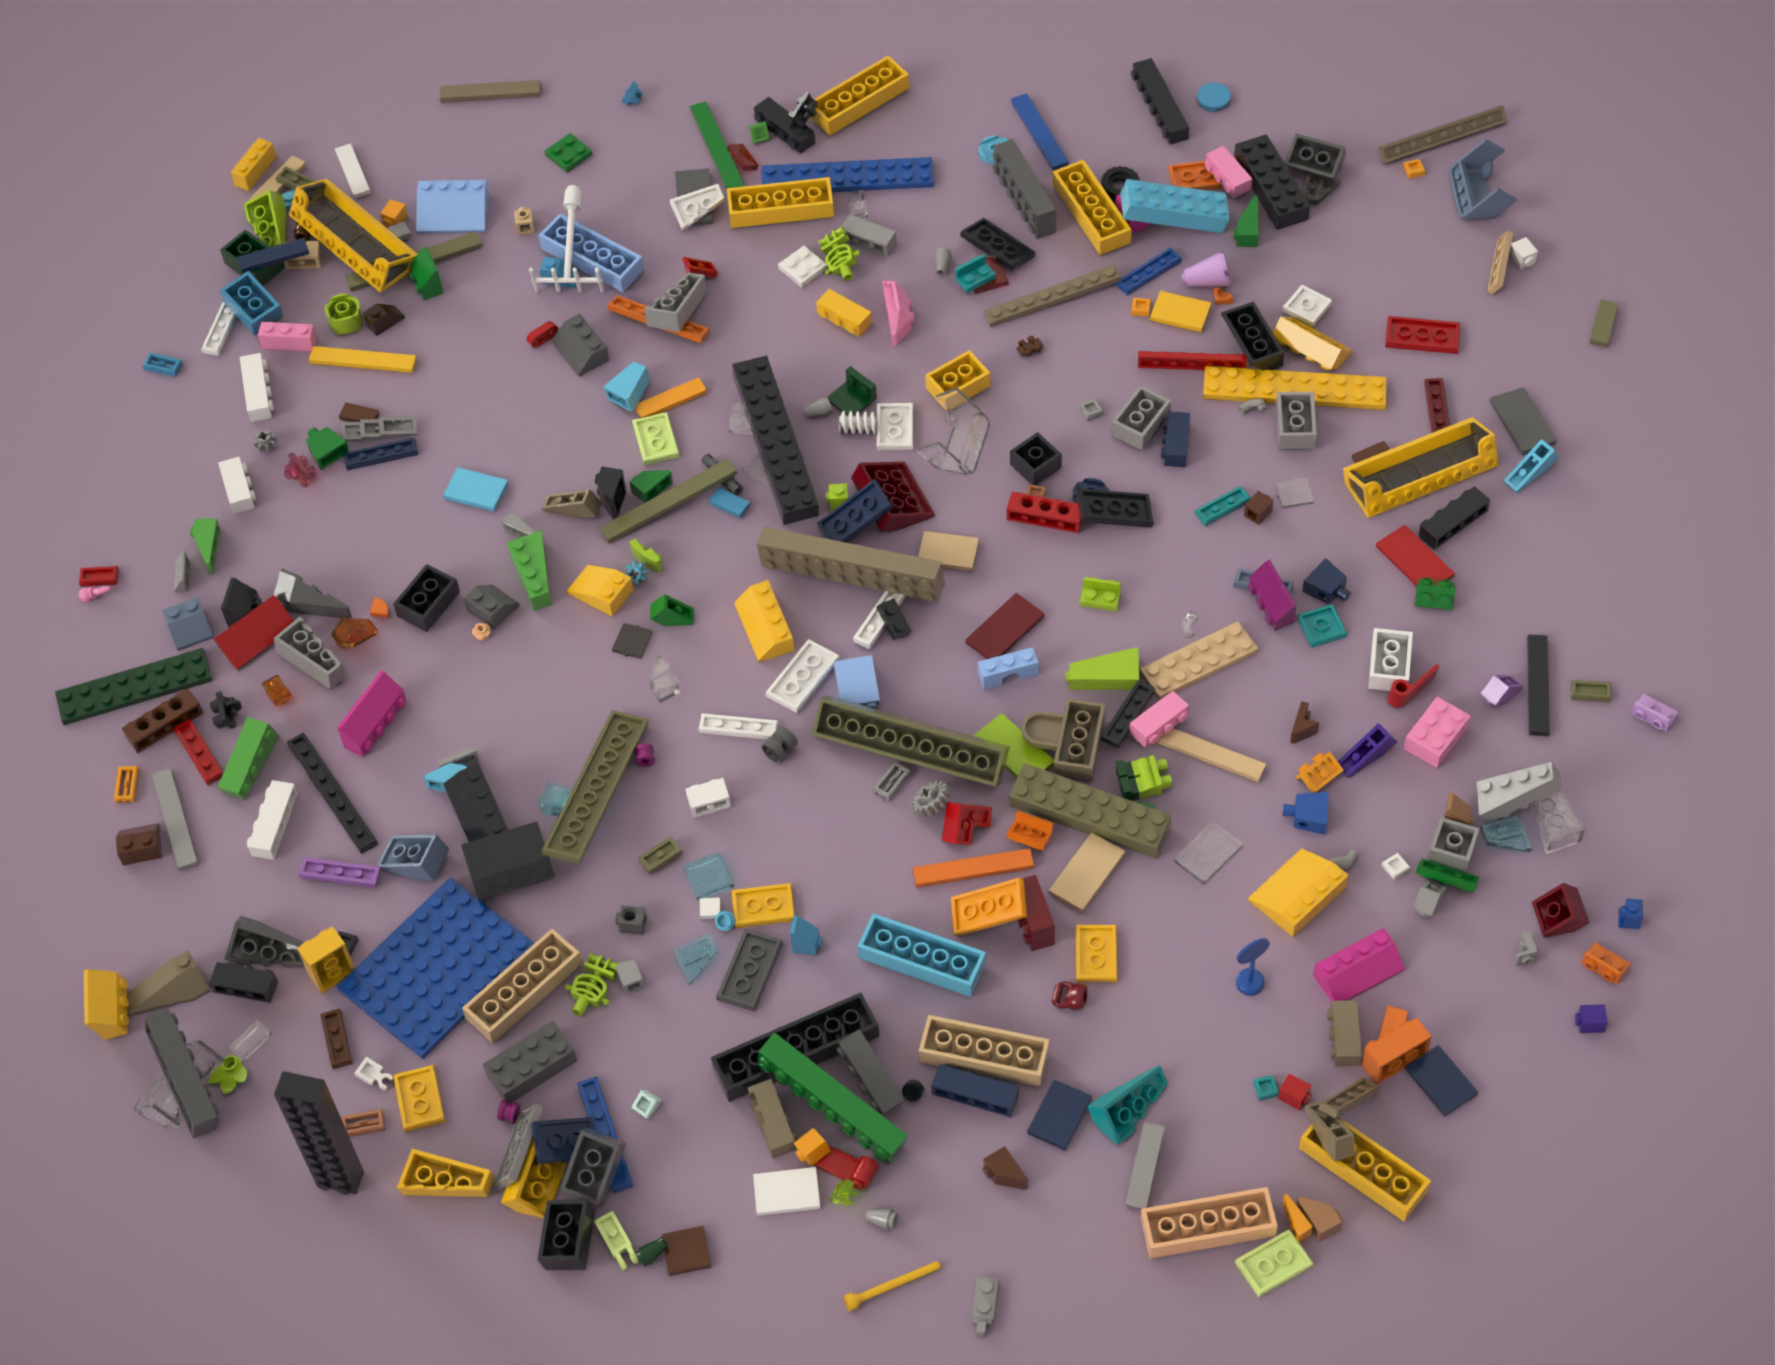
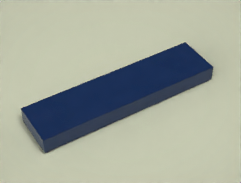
M305 238L238 256L237 260L241 272L245 273L310 253Z
M414 437L343 454L348 471L416 456L418 451Z

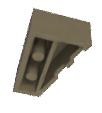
M772 1079L748 1087L751 1107L772 1159L796 1150L794 1142L798 1140L794 1129L790 1130L788 1125L790 1124L789 1116L782 1109L783 1102L780 1095L776 1093Z

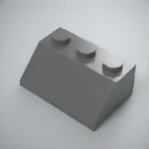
M1296 133L1285 165L1334 179L1341 170L1346 150L1344 146Z
M580 313L564 321L552 339L553 345L578 376L609 361L606 345Z

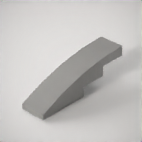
M415 416L379 417V419L341 422L340 424L341 437L345 441L377 440L417 434Z
M1144 1122L1125 1205L1141 1209L1147 1208L1165 1130L1164 1126Z

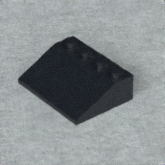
M538 822L461 844L478 901L555 878L549 856L542 855L545 843Z

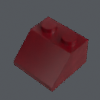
M1562 883L1532 901L1543 937L1573 933L1590 923L1578 888Z

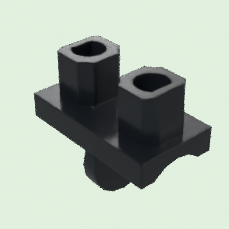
M806 92L803 97L798 98L797 107L789 112L788 117L800 128H803L810 116L815 117L817 114L815 108L819 103L811 97L810 93Z
M221 691L217 692L216 699L209 703L211 710L215 714L219 712V715L212 718L213 724L218 728L227 725L232 729L236 727L234 716L241 710V702L235 700L234 697H224Z

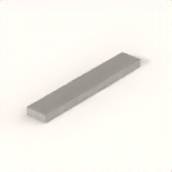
M171 768L153 773L154 785L178 869L182 871L197 866L199 864Z

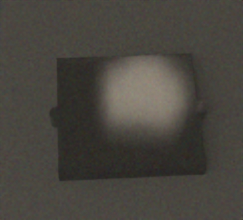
M623 623L612 651L624 654L626 657L632 656L641 659L653 631L641 628L639 625L633 626Z

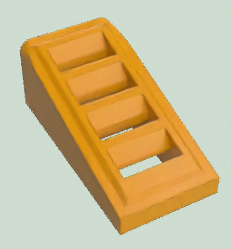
M1285 1194L1282 1206L1292 1232L1300 1243L1311 1236L1312 1225L1290 1196Z

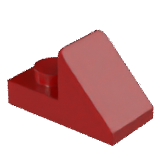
M683 257L682 259L686 273L705 275V278H715L718 274L712 262Z

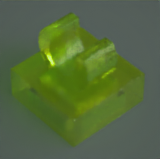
M848 1179L838 1182L829 1200L835 1204L842 1202L846 1206L852 1205L853 1202L848 1199V1194L853 1197L858 1195L856 1190L851 1189L854 1183Z

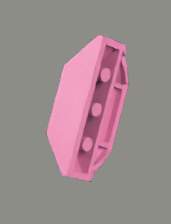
M885 280L882 281L892 343L893 346H897L912 330L911 322H914L913 311L910 312L909 310L912 309L911 299L907 298L906 291L895 281Z

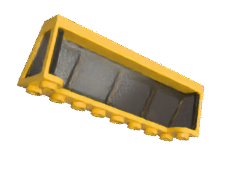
M323 179L296 187L289 216L380 293L411 272L410 264L418 254L330 180Z
M1471 417L1343 468L1345 485L1366 516L1370 518L1499 466L1495 434Z

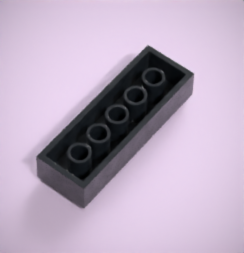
M1265 134L1235 144L1234 157L1236 156L1237 162L1252 178V189L1256 196H1258L1275 228L1279 230L1309 220L1310 204L1268 135Z

